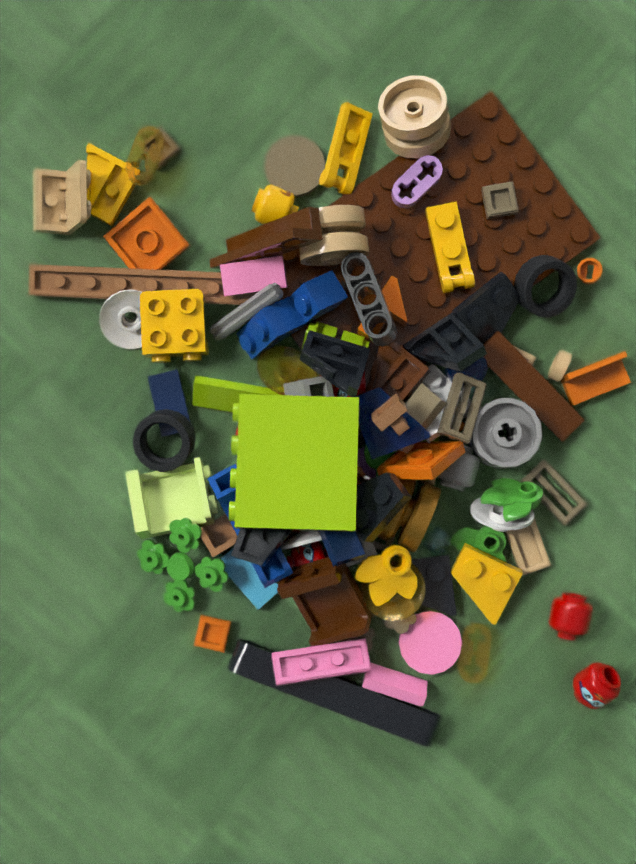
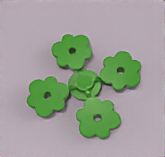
M185 517L181 521L175 519L169 525V529L172 532L169 539L173 544L177 545L180 552L170 557L165 553V546L163 544H156L151 539L145 540L142 543V549L137 552L138 558L141 559V568L145 572L153 571L155 574H161L164 568L167 567L169 575L175 579L174 582L170 581L165 585L167 592L164 593L163 599L167 605L173 606L176 612L190 611L195 607V600L193 598L195 590L192 587H188V583L185 580L190 578L194 572L200 578V585L204 588L209 587L214 592L222 590L224 583L229 579L228 573L225 572V563L219 558L212 560L211 557L206 556L194 568L192 559L185 553L189 552L191 548L196 549L200 546L198 539L202 535V530L197 524H192V521Z

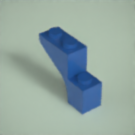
M333 270L303 283L291 296L261 309L236 335L243 350L253 360L306 324L333 311L348 296Z
M236 464L207 478L228 519L229 502L235 501L236 488H230L231 468H237ZM230 521L233 529L235 530L238 536L240 529H236L234 527L235 521ZM280 547L265 567L252 563L264 588L293 573Z

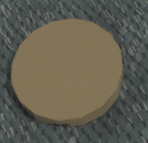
M291 135L280 138L271 145L265 155L264 171L269 184L292 192L295 198L309 195L320 185L319 178L325 169V161L322 151L315 142L303 136Z

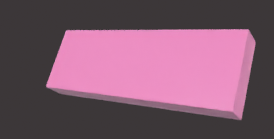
M366 638L271 653L276 686L358 674L372 670Z

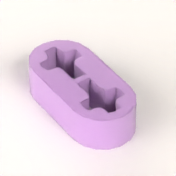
M430 155L421 157L394 183L391 196L397 206L401 208L412 207L437 184L443 170L439 159ZM424 165L428 168L432 165L434 167V177L427 175L420 181L418 177L422 174V166ZM412 183L416 185L412 189L411 199L407 196L403 199L399 197L400 187L407 189Z

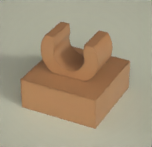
M397 393L371 413L373 422L381 431L390 425L400 436L410 428L408 422L402 416L407 411L406 405Z

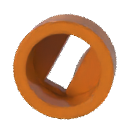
M594 258L583 259L577 267L578 278L585 284L596 283L602 276L601 263ZM588 265L594 266L592 279H586Z

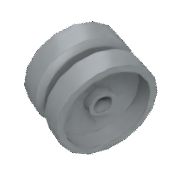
M514 398L496 399L479 409L468 445L473 448V455L477 456L481 463L495 469L517 467L529 461L537 452L542 439L541 422L535 411L525 402ZM505 429L508 434L507 439L505 437L500 438L498 431Z

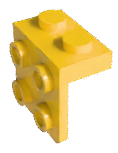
M200 289L144 291L140 294L142 355L152 358V363L171 362L170 357L183 356V361H201V355H209L208 342L205 338L204 297Z

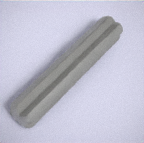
M277 283L267 285L212 325L210 332L213 334L214 339L217 341L225 339L249 322L261 309L280 300L283 297V291L280 289V286Z

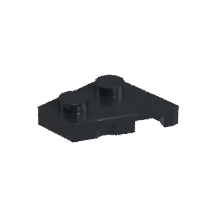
M453 312L402 345L406 351L417 359L460 372L487 354L484 345Z
M386 472L357 485L356 531L364 542L372 543L411 499V495L395 474Z
M449 555L412 559L410 568L417 576V588L412 599L409 600L451 616L457 615ZM399 560L390 561V563H392L394 566L397 565L399 562ZM398 593L395 594V596L404 598L403 596H401V595L398 594Z

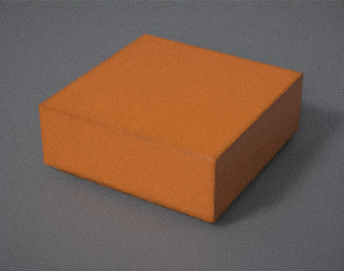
M201 614L194 646L224 653L232 621Z

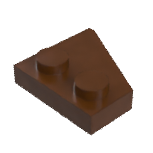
M395 341L388 346H379L376 360H374L371 369V380L367 385L364 398L376 409L396 393L405 403L431 371Z

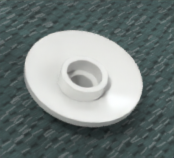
M119 291L111 295L101 307L99 314L101 331L107 340L118 347L125 349L142 347L141 291ZM127 312H134L136 317L128 319L125 317V314Z
M481 497L471 504L470 511L472 517L495 531L506 532L508 530L523 529L531 525L534 520L533 509L526 517L506 522L503 517V506L482 504Z
M299 530V533L290 537L280 547L281 550L322 539L318 530Z

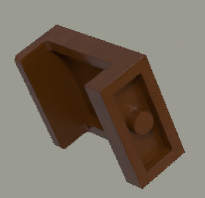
M327 557L291 568L293 573L280 580L277 591L281 598H293L311 629L309 638L311 647L332 644L348 638H358L368 633L373 613L346 563L333 567L330 558Z

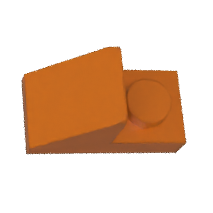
M391 275L382 292L393 319L406 326L407 317L398 280ZM361 323L358 327L357 333L361 336H365V338L368 340L369 337L364 331ZM378 323L374 327L373 333L379 334L385 323Z

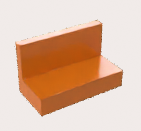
M626 351L564 375L561 383L570 405L574 406L631 383L622 359L628 357Z

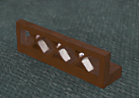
M307 207L226 239L227 253L209 259L210 268L220 269L221 264L276 257L323 240L319 208Z

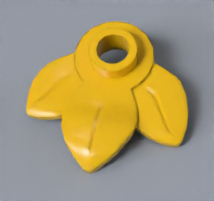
M400 545L387 547L381 555L368 556L359 565L355 575L357 581L369 583V595L375 606L388 602L396 593L404 598L412 599L417 588V576L410 568L412 564L411 555L406 548ZM398 555V564L391 566V558Z

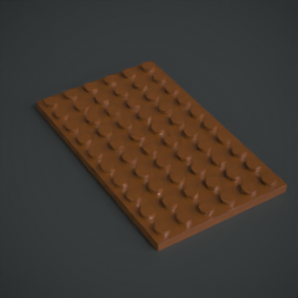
M492 90L450 119L451 131L449 139L441 149L430 155L439 159L442 164L441 178L415 205L410 208H401L392 200L391 193L394 183L420 159L405 158L400 155L355 186L351 194H344L329 205H355L364 208L366 226L358 233L368 238L369 256H367V259L375 271L380 287L383 290L391 275L398 280L407 317L406 326L394 320L397 329L394 341L401 347L452 313L455 307L499 272L506 274L512 285H514L516 274L529 259L539 255H548L567 263L601 238ZM423 165L422 174L418 177L420 181L427 175L434 177V167L431 165L426 168ZM513 181L519 210L518 214L486 219L481 188L483 186ZM412 183L407 189L400 187L399 197L403 199L407 196L411 199L412 189L416 185ZM457 201L469 261L474 274L475 287L465 289L462 286L453 288V292L443 293L425 209ZM299 249L280 255L284 257L288 288L281 289L283 297L280 300L291 296L303 283L333 270L348 298L333 311L311 322L316 324L319 321L320 323L338 328L335 338L340 340L344 330L359 335L357 331L361 321L343 277L341 264L330 266L303 265L300 261ZM358 266L354 268L351 276L361 275L365 271V267ZM459 267L449 268L451 276L461 274ZM545 270L536 278L532 287L551 275L555 270ZM369 294L365 296L362 304H372L376 300L377 295ZM309 323L290 335L301 351ZM385 323L379 334H382L386 331L388 326L387 323ZM370 338L367 340L370 341L368 346L370 353L364 369L366 389L371 380V369L379 346L372 343ZM418 359V360H419L420 362H422L424 365H425L426 363H428L427 361H423V360ZM361 395L359 403L369 405L370 403L364 398L365 395Z

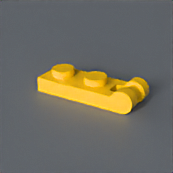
M348 102L341 104L325 169L319 178L321 186L337 188L338 193L343 195L352 193L373 113ZM339 168L344 170L343 177L337 175Z
M457 201L427 207L425 213L443 293L453 292V288L462 286L465 289L475 287L474 274L469 261ZM459 267L461 274L451 276L449 268Z

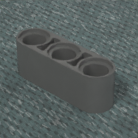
M358 252L350 253L343 259L341 271L363 329L372 343L382 347L388 346L395 340L397 329L375 271L365 255ZM358 266L365 267V271L361 275L351 276L354 268ZM369 294L377 295L376 300L372 304H362L365 296ZM378 323L388 324L386 331L382 334L373 333V329Z

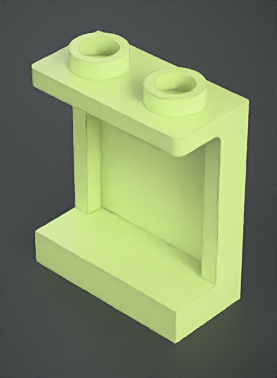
M200 457L194 458V463L182 465L173 471H154L141 474L137 469L125 472L135 533L140 539L172 533L169 525L175 519L181 521V519L187 517L192 521V524H197L199 527L215 524L213 514L218 513V506L215 495L209 494L208 484L210 483L207 479L212 474L210 466H204Z

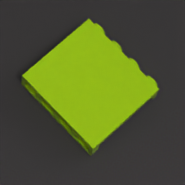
M239 394V403H233L232 415L233 422L238 423V436L232 435L231 455H237V468H231L230 488H236L235 501L229 502V521H235L234 527L236 529L257 528L355 532L359 397Z

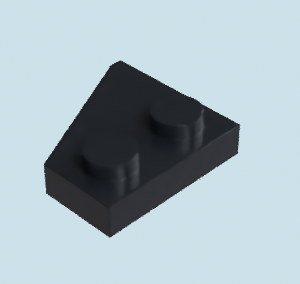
M499 272L455 307L452 312L484 344L497 331L502 333L520 298L507 275Z
M309 330L301 352L300 361L348 396L356 397L370 348Z

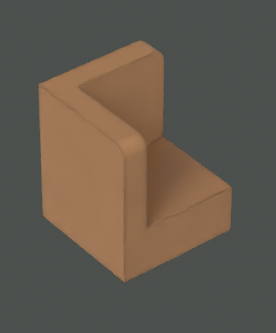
M226 514L214 520L215 524L201 527V538L212 557L234 546L238 537Z

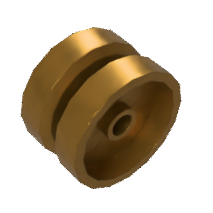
M399 479L411 495V499L377 537L390 541L395 536L399 526H402L398 545L415 553L433 517L441 495V489L425 483L420 487L413 499L412 495L416 481L414 479Z

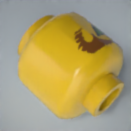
M269 184L264 189L259 188L251 212L255 213V220L264 225L297 212L299 207L294 205L295 196L292 192Z

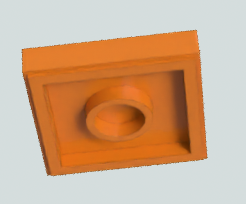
M152 197L147 198L103 236L130 269L163 270L191 246Z
M417 441L408 454L399 450L378 466V476L388 472L395 474L398 479L434 480L465 453L464 444L461 441H431L430 443L427 441Z

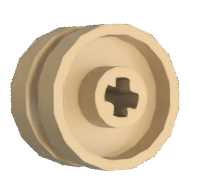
M426 76L404 77L387 86L381 94L378 111L387 146L395 154L405 158H421L432 155L441 149L449 139L451 121L448 113V100L444 88L436 80Z
M355 205L320 207L319 215L323 240L299 248L301 264L306 266L342 264L345 256L354 252L362 253L366 257L369 256L368 238L358 233L366 226L364 208Z

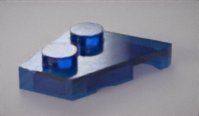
M381 387L356 396L359 397V426L372 459L432 438L430 432L407 411L402 416L406 419L410 428L399 436L390 425L381 431L373 422L371 413L391 398Z

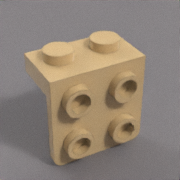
M77 160L67 171L39 168L33 170V232L71 235L89 220L91 216V202L87 200V189L90 186L91 173L89 169H86L85 160Z

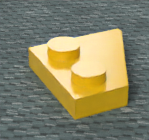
M88 142L86 146L87 169L91 173V182L87 189V200L91 202V216L112 227L142 173L139 169Z
M466 543L451 569L453 577L490 623L496 625L523 574L522 569Z

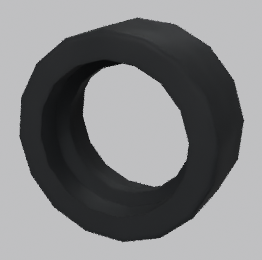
M539 255L529 259L521 266L516 274L513 286L519 294L520 301L518 303L520 306L538 317L551 318L560 315L574 300L577 290V278L572 268L563 261L553 256ZM554 269L558 272L559 276L556 292L546 302L540 304L534 302L531 294L534 281L545 270Z
M163 409L154 411L140 421L134 430L132 444L134 453L142 464L151 470L167 472L173 471L185 463L194 451L196 437L193 426L185 416L177 411ZM167 423L178 431L182 439V446L178 454L170 458H164L151 450L147 442V433L153 425Z

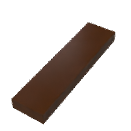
M499 331L483 344L487 354L480 359L522 402H525L535 411L538 419L561 442L585 421Z

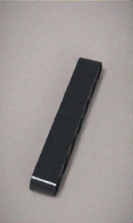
M240 638L237 640L227 667L229 671L425 747L432 746L442 719L441 715L423 707L362 687V684L342 676L276 686L271 653L277 651Z

